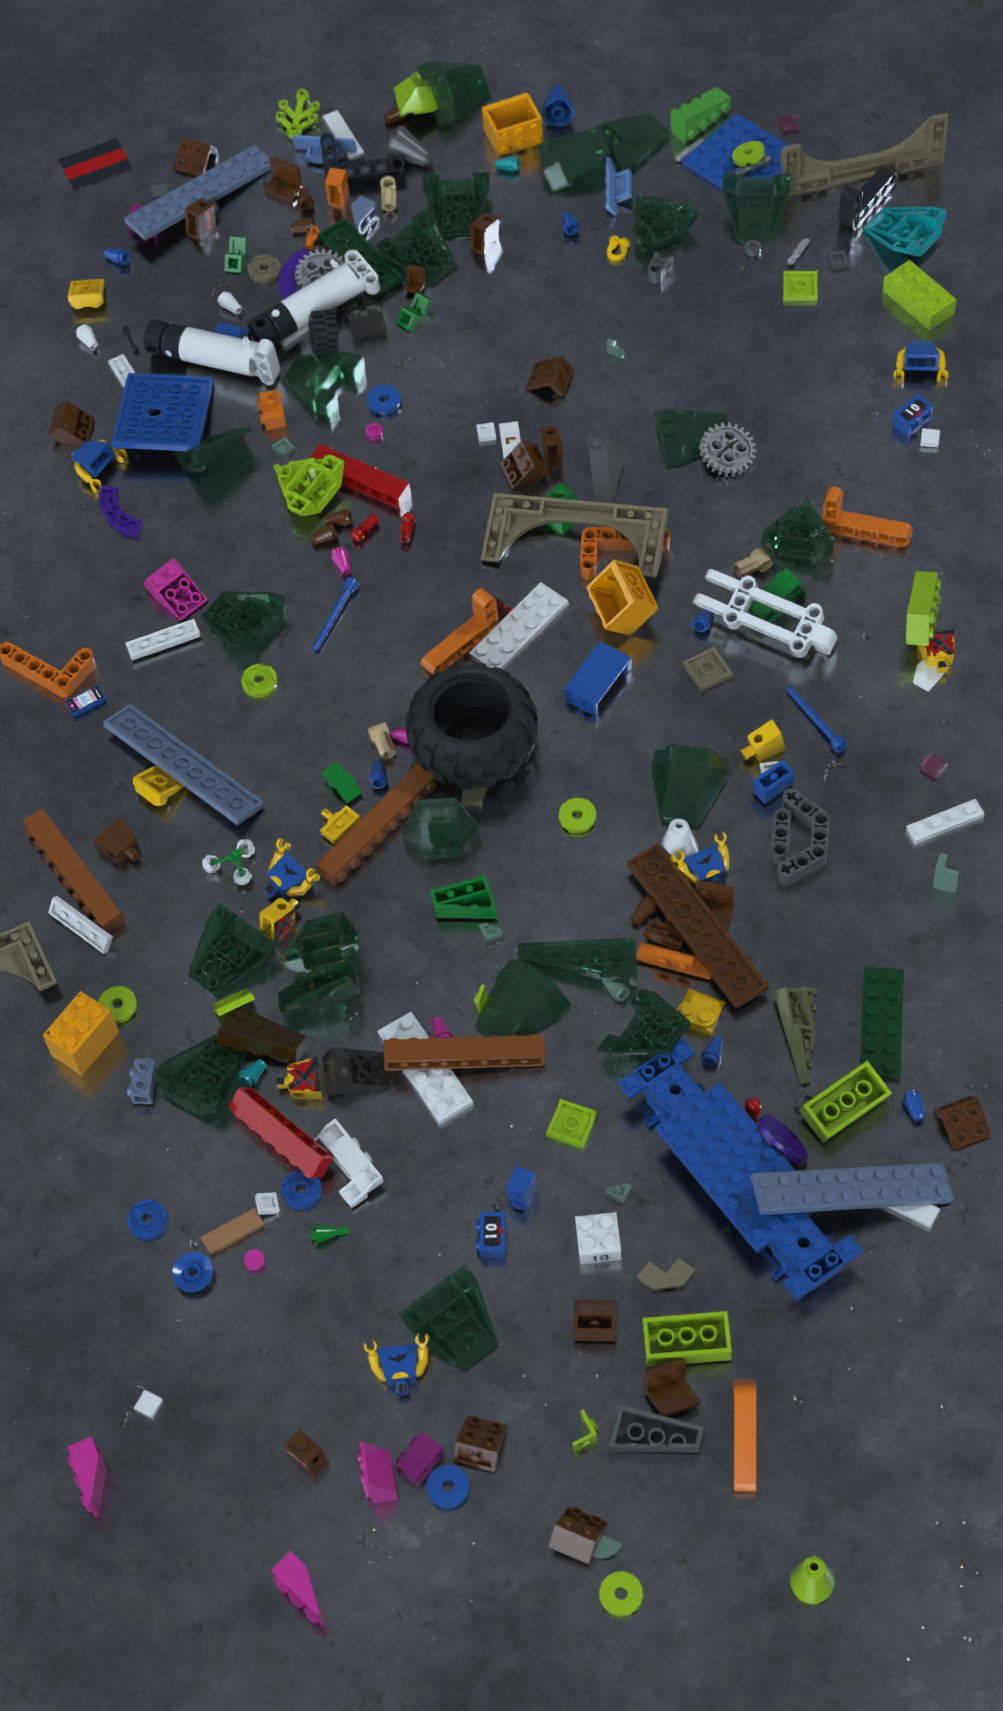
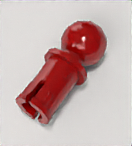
M407 512L402 516V523L400 524L401 533L399 536V540L402 543H405V541L407 543L410 542L411 532L414 530L416 516L412 512Z
M371 513L362 523L358 524L359 528L352 530L351 538L353 541L360 542L365 534L370 533V530L379 522L377 515Z
M752 1097L745 1102V1111L755 1123L759 1121L761 1102L757 1098Z

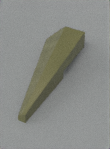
M785 987L773 992L801 1085L809 1084L811 1079L808 1078L809 1068L812 1067V1061H809L810 1052L813 1051L815 1028L812 1014L816 1010L813 999L814 995L817 994V988L802 987L795 989Z

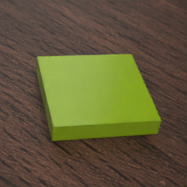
M783 271V301L818 300V271Z
M243 989L211 1006L214 1012L221 1016L255 1000L252 992L248 989Z
M560 1099L547 1129L546 1136L584 1149L598 1116V1111Z

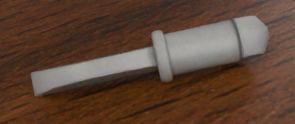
M700 139L686 147L685 150L675 156V160L677 162L682 161L704 139Z
M808 238L798 243L787 260L788 265L795 264L796 259L810 242Z

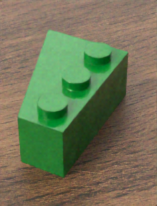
M787 568L778 572L775 579L762 588L763 591L795 603L794 601L801 596L803 598L808 596L801 581ZM753 601L749 609L753 616L769 623L782 615V612L756 601Z
M486 875L430 890L431 902L436 918L497 919L496 906Z

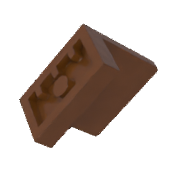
M182 137L173 169L200 176L205 172L210 154L216 156L218 149L212 145Z
M270 157L272 178L264 187L265 193L294 203L299 196V189L302 188L299 167L281 159Z
M563 356L538 361L534 365L526 388L532 390L550 386L558 397L564 396L574 369Z
M697 880L695 891L727 930L735 901V887Z
M970 1095L934 1109L936 1117L943 1119L953 1149L961 1148L991 1136L978 1097Z
M682 1358L644 1370L643 1390L661 1416L666 1417L700 1405L699 1398L685 1380L686 1363Z
M467 1415L455 1442L453 1462L495 1472L499 1449L508 1426Z

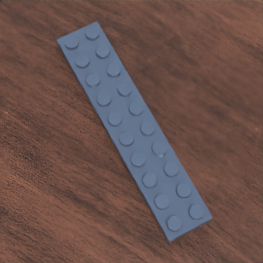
M253 145L124 217L125 223L144 240H147L184 219L185 208L200 199L208 202L216 201L271 170L270 157L256 145Z
M127 705L103 721V726L236 825H239L264 807V801L133 705Z
M943 1163L753 1173L750 1177L760 1215L952 1203L954 1200Z

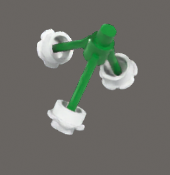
M242 839L238 842L237 848L225 857L218 859L214 855L205 856L202 861L203 868L207 873H215L220 868L221 862L230 860L238 868L234 872V882L239 885H246L249 883V879L252 878V874L249 873L248 869L242 868L241 857H250L254 853L255 847L251 840Z

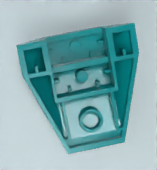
M936 207L882 208L863 227V231L893 251L921 257L941 236L947 212L945 209Z

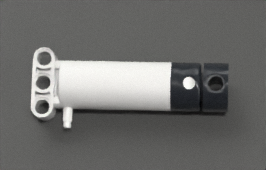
M349 250L345 254L344 264L339 265L332 259L330 264L334 270L247 321L248 330H250L255 342L259 343L261 339H267L273 345H276L279 341L286 339L309 325L311 311L333 310L363 291H366L368 294L378 293L380 290L378 275L358 251Z
M155 319L151 320L145 329L143 344L147 353L243 375L259 376L260 380L267 385H273L280 372L275 347L267 339H261L258 343L250 341L247 336L240 339Z

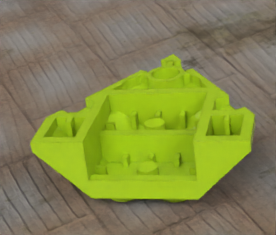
M421 71L414 73L394 87L400 116H406V113L421 114L437 111V108L448 110L458 104V99L445 80L437 76L426 75V73Z
M327 455L323 459L316 460L315 458L292 461L288 465L283 466L280 464L273 465L278 475L277 478L283 495L286 498L288 509L300 516L320 513L341 487L344 461L332 455Z

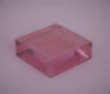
M796 114L780 116L779 121L782 132L799 130Z
M931 752L922 763L920 769L937 778L947 766V761Z

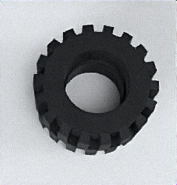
M332 309L310 312L309 337L314 354L337 352L339 345L338 325Z

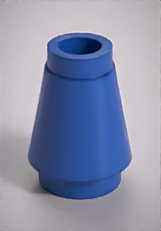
M564 212L561 216L563 230L568 235H574L579 231V223L570 212Z
M107 248L104 252V257L122 266L129 262L130 254L125 249Z
M702 609L693 619L694 629L699 632L708 630L713 612Z
M381 760L374 762L369 778L371 786L376 789L385 787L388 782L385 763Z
M713 1036L701 1053V1061L706 1066L714 1067L720 1062L723 1043L720 1037Z
M918 1090L904 1093L902 1101L913 1121L917 1122L925 1119L922 1094H919Z

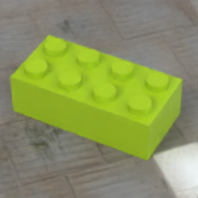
M908 260L884 277L883 291L929 331L955 313L957 299L911 260Z
M915 572L907 610L906 644L929 646L930 638H934V628H936V619L941 602V595H939L941 580H938V572Z
M866 1061L804 1104L799 1112L824 1144L887 1100L892 1092L870 1063Z
M727 1311L643 1318L647 1367L659 1366L680 1358L686 1364L732 1360Z

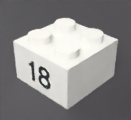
M616 1212L575 1217L580 1265L622 1260Z

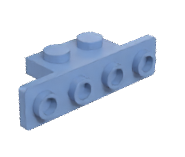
M292 136L295 149L307 150L305 155L306 162L323 163L320 137ZM334 138L338 160L341 152H357L354 139ZM325 139L323 143L330 145L332 140ZM328 155L326 157V161L328 162L334 160V156Z
M609 156L606 158L605 206L613 216H616L617 203L632 198V172L628 168L617 173V166Z

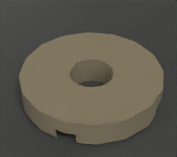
M271 255L256 256L248 264V275L254 282L261 284L270 283L280 275V262L276 257H271Z

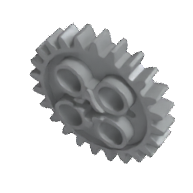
M316 249V254L309 251V257L304 254V260L299 259V265H296L295 282L297 287L302 289L334 270L332 266L326 267V265H331L330 261L332 259L339 265L344 264L343 257L338 258L337 252L332 255L331 250L325 253V249H322L321 253Z
M722 422L720 427L715 424L713 428L709 427L708 431L704 432L699 449L701 450L700 456H704L702 462L708 461L707 468L712 466V472L716 469L719 470L718 475L725 472L726 477L729 473L734 477L736 472L739 475L743 471L747 472L756 458L757 450L755 449L756 443H752L754 438H748L750 432H743L744 427L737 429V424L731 427L730 422L727 426Z

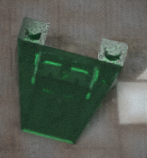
M350 351L298 356L280 381L290 391L297 394L304 403L311 406L315 413L330 419L339 405L337 393L328 389L339 375L358 382L366 371L364 357Z

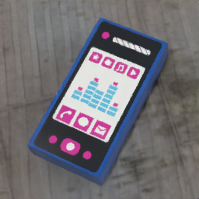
M95 685L66 700L65 704L73 717H76L105 702L106 698L99 686Z

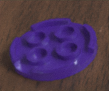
M763 1114L760 1117L758 1128L761 1134L771 1146L774 1144L780 1152L784 1153L783 1157L794 1164H802L808 1158L805 1147L786 1125L768 1114Z

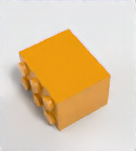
M528 92L482 107L484 132L497 157L543 143L542 118Z
M614 559L586 587L589 598L595 606V611L602 621V626L608 631L631 636L659 609L640 568L632 564Z
M80 991L42 1036L51 1055L82 1076L115 1038L119 1030L111 1010Z

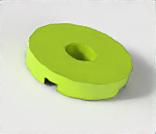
M759 141L743 143L733 151L734 163L742 167L747 166L746 164L749 163L751 165L756 164L764 157L765 148Z
M263 664L250 666L241 677L243 690L252 697L261 698L268 696L274 692L278 684L276 671L271 666H263ZM257 678L264 679V681L261 683L255 682Z
M569 799L559 809V822L568 832H587L596 822V809L586 799ZM575 813H581L583 815L579 819H575L574 817H572Z
M114 986L107 989L98 1000V1003L111 1010L116 1024L128 1021L137 1010V1000L134 993L129 988L123 986ZM114 1003H123L120 1008H113Z
M624 1571L614 1572L608 1575L601 1583L599 1590L600 1602L609 1614L617 1617H628L641 1606L643 1600L642 1585L630 1573ZM619 1589H624L628 1593L627 1597L623 1600L617 1599L615 1596V1592Z

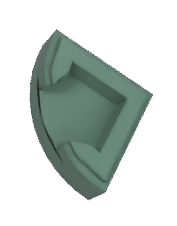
M609 338L607 341V354L623 359L625 356L624 349L616 345L617 342Z
M286 437L271 445L272 450L279 454H290L296 451L295 446Z
M489 923L479 924L486 943L504 937V932L501 928L489 925Z
M622 1183L611 1186L605 1191L604 1196L623 1205L632 1189V1185Z
M602 1535L594 1553V1558L605 1559L617 1554L623 1545Z

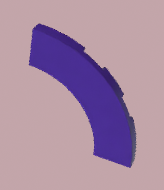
M305 248L294 253L285 262L280 271L278 286L282 300L297 292L295 282L296 265H299V259L304 260V254L308 257L310 256Z
M101 485L99 502L106 520L121 533L139 538L143 521L127 515L120 509L118 504L119 490L117 487Z

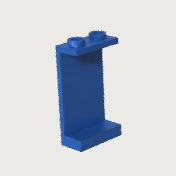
M600 641L564 688L567 702L581 707L585 712L597 715L598 703L622 671L628 673L632 668L631 657Z

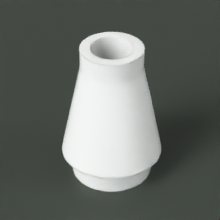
M224 291L218 297L217 302L219 306L236 315L242 311L243 307L230 292Z
M81 325L76 330L77 338L90 350L96 349L98 343L91 327Z

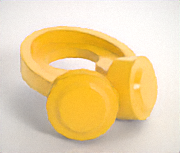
M616 235L609 238V246L607 247L608 259L612 262L622 261L627 255L630 241L626 237L620 239ZM620 245L621 254H612V250Z

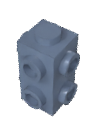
M151 1058L135 1059L134 1066L130 1068V1078H132L131 1084H128L127 1095L130 1096L133 1104H153L158 1068L155 1060Z

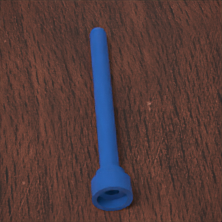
M347 577L344 581V591L313 644V650L318 651L347 598L357 590L359 583L354 578Z
M787 687V693L831 740V747L836 753L843 751L847 747L848 742L843 737L836 736L793 687Z

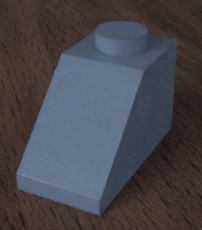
M359 196L351 205L355 228L362 234L378 215L377 203Z

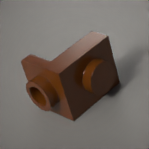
M409 264L406 268L408 282L404 290L412 293H421L426 285L425 268Z

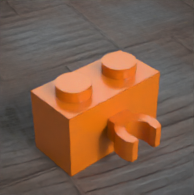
M280 390L259 393L258 409L263 412L259 415L261 424H265L266 431L287 427Z

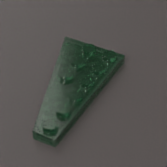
M635 937L518 943V963L637 986Z

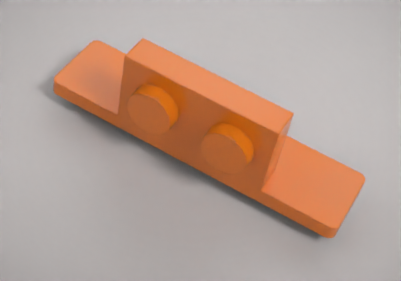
M641 942L636 954L637 961L708 980L711 979L710 974L696 956Z

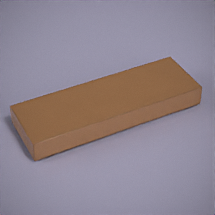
M253 1208L200 1238L209 1255L212 1256L262 1229L265 1225L256 1209Z

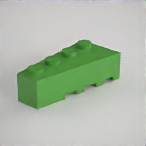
M715 87L702 94L701 98L698 99L696 97L692 99L690 104L684 103L680 105V109H672L671 134L685 144L694 139L697 134L704 131L711 123L717 121L720 116L731 109V96Z

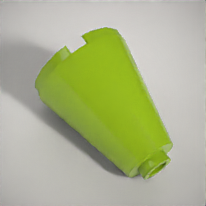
M809 1557L798 1563L792 1570L790 1586L800 1601L807 1604L821 1603L831 1595L834 1589V1575L831 1569L818 1557Z

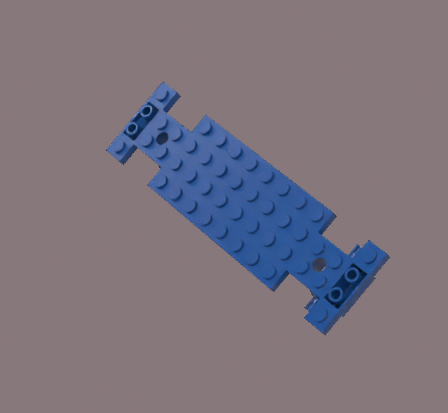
M681 1038L619 1080L618 1086L630 1100L641 1092L644 1093L647 1104L654 1113V1115L645 1120V1123L648 1127H651L660 1121L655 1126L656 1132L756 1253L766 1246L770 1247L773 1256L780 1264V1268L772 1272L771 1275L776 1281L784 1274L790 1276V1278L783 1282V1285L797 1301L844 1269L847 1264L863 1254V1249L851 1235H848L833 1246L830 1243L832 1241L831 1236L828 1233L824 1235L808 1217L814 1212L760 1215L750 1178L752 1174L796 1170L783 1157L774 1144L771 1146L766 1141L757 1124L721 1082L706 1092H703L705 1088L701 1083L697 1085L681 1065L694 1057L695 1051L684 1038ZM676 1090V1091H679L680 1093L674 1095V1094H672V1093H670V1092ZM806 1243L808 1247L801 1248L798 1244Z

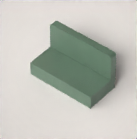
M940 852L935 868L933 888L956 893L959 871L946 868L948 854Z

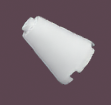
M683 819L673 820L665 833L661 847L670 858L674 854L677 860L680 858L677 851H682L685 858L697 853L698 843L688 823Z

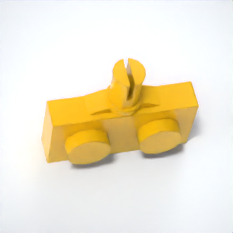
M347 805L335 814H332L325 808L321 815L327 818L328 822L320 830V833L335 844L361 820L360 815Z

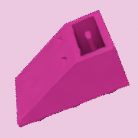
M174 558L146 578L143 583L152 596L179 621H182L208 601Z
M89 1437L67 1446L70 1454L66 1456L70 1467L73 1468L75 1473L73 1477L81 1491L80 1498L87 1511L92 1512L96 1518L99 1516L106 1467L94 1439Z
M360 1442L361 1450H357V1455L362 1470L360 1471V1477L366 1498L370 1497L372 1504L398 1500L390 1451Z
M289 1551L271 1569L274 1575L272 1579L276 1583V1587L283 1594L288 1592L291 1602L298 1609L303 1607L307 1618L313 1624L318 1622L323 1627L325 1624L306 1566Z

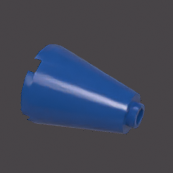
M554 85L551 87L543 105L542 117L550 126L564 127L573 120L574 106L566 89L562 85Z

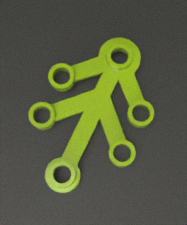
M299 89L296 93L297 105L295 112L289 107L287 100H281L278 103L279 109L284 112L276 113V120L287 128L286 133L290 139H292L293 135H301L303 129L318 122L315 113L320 111L319 102H312L310 108L302 112L304 104L309 101V94L305 89ZM285 113L293 120L292 124L286 119ZM308 117V120L300 124L301 120Z

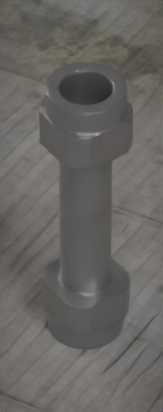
M764 155L756 164L735 169L732 172L735 180H741L745 178V174L757 168L769 166L771 164L770 156Z

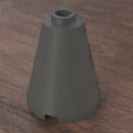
M399 126L395 130L398 133L395 136L392 135L387 144L386 152L388 153L386 155L389 157H402L405 162L418 166H428L433 159L431 156L432 152L404 126Z

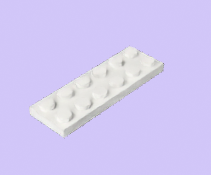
M540 582L469 653L470 657L478 663L486 664L489 668L498 667L504 670L569 605L568 600Z
M412 1012L377 1031L383 1043L384 1040L391 1038H429ZM451 1069L402 1070L439 1125L474 1105L473 1100Z

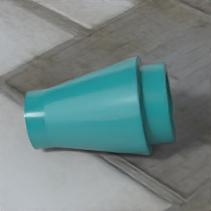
M515 156L496 159L495 169L510 172L519 171L520 159Z
M258 1059L255 1063L240 1071L239 1081L245 1087L254 1086L267 1068L266 1063Z

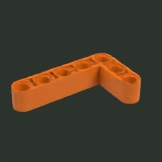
M838 487L828 488L823 505L822 528L824 531L900 547L909 545L913 527L910 524L842 511L844 495L842 489Z
M607 527L585 528L582 531L580 571L582 578L592 580L596 577L598 551H636V549L625 536ZM665 529L663 552L670 548V532Z
M479 588L472 596L474 616L422 658L421 666L432 675L438 671L443 672L498 625L496 599L485 589Z
M9 642L0 644V659L5 666L61 697L72 695L96 666L92 650L89 648L80 649L60 671Z
M734 1379V1492H756L755 1379Z

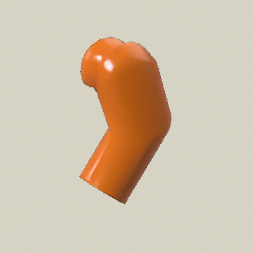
M312 226L306 235L305 249L307 251L313 250L314 242L319 237L318 233H320V230L317 226Z

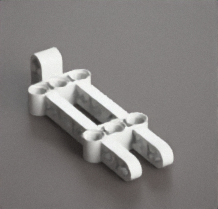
M708 570L705 579L733 591L734 594L728 605L700 593L696 594L693 603L722 616L728 628L734 630L744 625L788 644L793 655L799 658L804 657L808 653L811 645L823 654H830L837 636L832 629L822 625L824 612L820 605L814 603L804 608L759 589L755 579L751 576H744L741 580H737L716 570ZM747 584H753L751 589H745ZM739 600H745L743 605H737ZM753 601L799 619L800 622L795 632H790L748 614ZM818 611L820 613L817 617H811L812 612ZM737 616L734 622H729L730 617ZM805 628H811L809 633H802ZM797 644H803L800 650H795L794 648Z

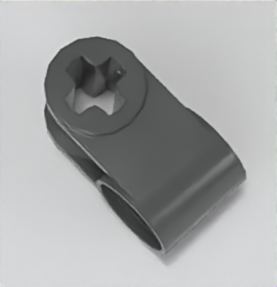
M659 252L654 254L653 259L648 265L649 283L656 285L663 281L665 275L671 269L673 263L672 256L666 257L660 255Z

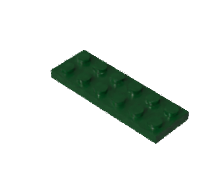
M346 218L318 233V238L333 254L337 252L338 258L342 256L343 262L345 261L347 251L356 250L378 275L380 290L378 293L373 294L375 297L403 282V276Z
M864 967L860 1065L868 1061L881 1079L900 1080L904 969Z

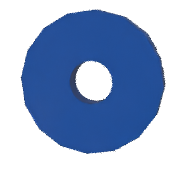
M391 385L376 386L367 395L368 408L373 413H380V415L392 414L398 410L401 404L400 392ZM383 398L388 399L386 402H381L380 400Z
M293 1171L282 1182V1197L286 1204L293 1209L304 1210L311 1208L321 1198V1182L319 1178L311 1179L306 1177L303 1171ZM303 1185L307 1187V1190L304 1193L300 1194L296 1192V1189L299 1186Z
M152 1199L142 1200L136 1203L128 1213L127 1224L131 1233L137 1238L143 1240L154 1239L165 1231L168 1224V1214L161 1203ZM147 1215L153 1217L150 1223L142 1222L143 1218Z
M443 1465L436 1468L427 1480V1493L430 1500L443 1509H453L460 1506L470 1492V1483L466 1473L453 1465ZM446 1482H451L454 1484V1489L450 1492H445L442 1490V1486Z

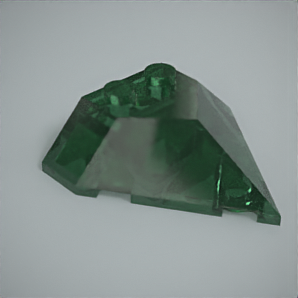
M636 192L632 234L641 243L659 249L686 236L699 216V212L688 203L680 205L676 204L674 200L651 195L650 197H644L641 193Z
M807 497L802 500V504L798 507L794 506L778 518L771 527L767 526L763 529L760 545L777 560L814 565L833 554L835 538L833 535H830L826 524L816 509L812 508Z

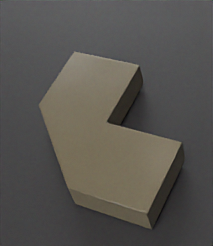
M678 1258L665 1273L649 1261L637 1276V1280L652 1291L683 1288L695 1273V1269Z

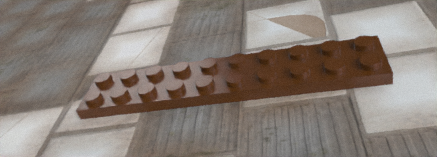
M659 843L626 862L627 867L649 896L656 902L659 909L736 1009L769 990L767 982Z

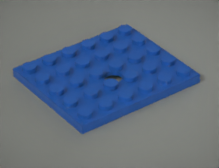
M735 113L682 160V164L759 212L781 192L782 168L780 156L782 148L790 145ZM749 141L761 142L765 148V155H769L771 158V164L765 168L760 167L745 174V178L741 180H735L732 172L737 167L732 157L733 151L741 144Z
M128 373L111 442L112 447L199 452L214 383L213 377ZM155 409L160 410L161 413L157 416L149 415Z

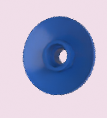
M198 1252L182 1255L177 1259L172 1268L174 1283L178 1288L187 1292H196L205 1288L213 1276L211 1261L207 1256ZM193 1272L197 1273V1276L190 1277Z

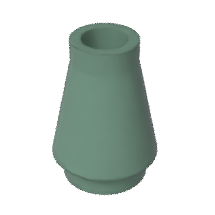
M611 974L603 978L602 983L606 986L614 1000L622 1002L627 999L630 994L628 985L614 978Z

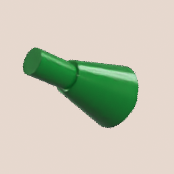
M314 1224V1228H310L311 1240H315L316 1244L338 1235L349 1234L348 1226L334 1227Z

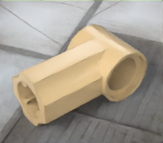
M386 176L380 182L382 209L391 212L396 209L397 191L395 179L391 176Z
M757 548L751 552L749 557L734 563V569L737 576L743 578L758 570L760 572L768 570L773 562L763 548Z
M386 722L367 728L373 744L375 743L381 759H391L396 754V750L390 739L391 736Z

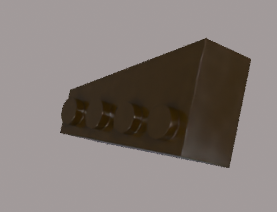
M238 1007L217 1030V1047L224 1048L228 1046L232 1047L233 1051L241 1052L245 1050L253 1052L255 1056H271L272 1060L294 1064L306 1052V1036L242 1007Z

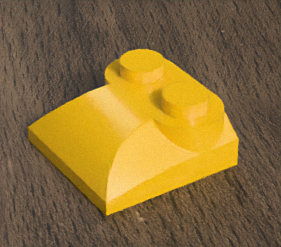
M105 280L71 281L68 292L70 305L75 309L90 306L93 308L100 307L104 303Z
M156 765L133 777L136 792L155 806L165 805L168 797L185 787Z
M688 989L682 1003L677 1008L674 1023L711 1036L726 1001Z

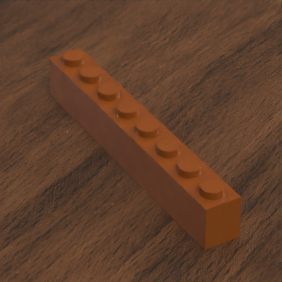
M418 763L316 863L318 874L334 886L342 882L352 869H355L365 856H368L378 843H381L390 831H393L403 818L409 816L411 810L416 805L422 803L428 793L435 790L437 782L432 776L431 771H424Z
M43 808L24 819L25 833L29 838H34L35 841L33 843L36 848L44 852L43 856L48 864L52 863L54 865V872L58 877H63V884L67 890L72 889L74 899L78 904L80 902L83 904L82 909L88 917L92 916L94 919L92 922L107 933L123 924L124 919L119 909Z
M537 1034L500 1037L496 1035L488 1037L470 1036L466 1038H458L456 1036L449 1038L430 1037L428 1039L391 1038L384 1040L383 1046L384 1071L544 1066L545 1062L544 1035Z

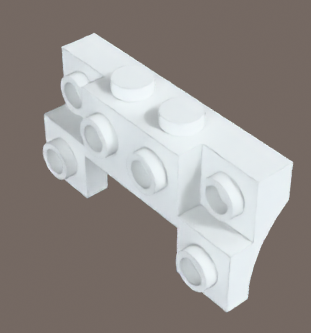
M336 1119L325 1125L323 1130L313 1139L334 1156L333 1160L350 1180L345 1187L339 1190V1193L351 1209L368 1197L367 1193L384 1182L381 1174L372 1165L371 1162L373 1161L367 1152L363 1153L360 1150L361 1146L355 1137L351 1138Z

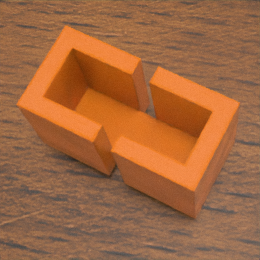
M330 168L325 181L328 205L345 208L349 196L346 170Z

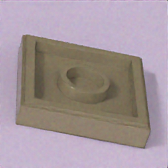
M715 646L682 662V666L700 692L733 677V672Z

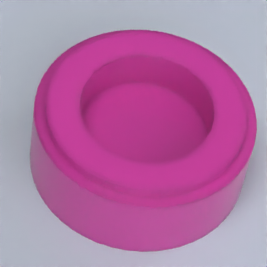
M378 423L369 424L365 429L366 437L372 441L379 440L383 436L382 426Z
M257 1249L248 1251L244 1256L246 1267L251 1271L262 1269L265 1265L264 1254Z

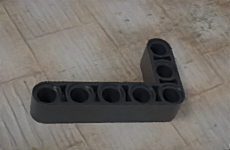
M324 133L320 137L325 178H327L330 168L351 169L353 173L347 176V182L399 175L405 170V162L399 156L338 164L334 136L330 133ZM325 139L332 140L330 145H325L323 142ZM328 155L334 156V160L328 162L326 161V157ZM399 162L402 166L396 169L393 167V164ZM382 164L386 168L384 171H379L377 166ZM362 167L369 168L368 173H362L360 170Z
M881 166L861 190L846 185L840 194L839 223L856 229L893 186L897 173Z

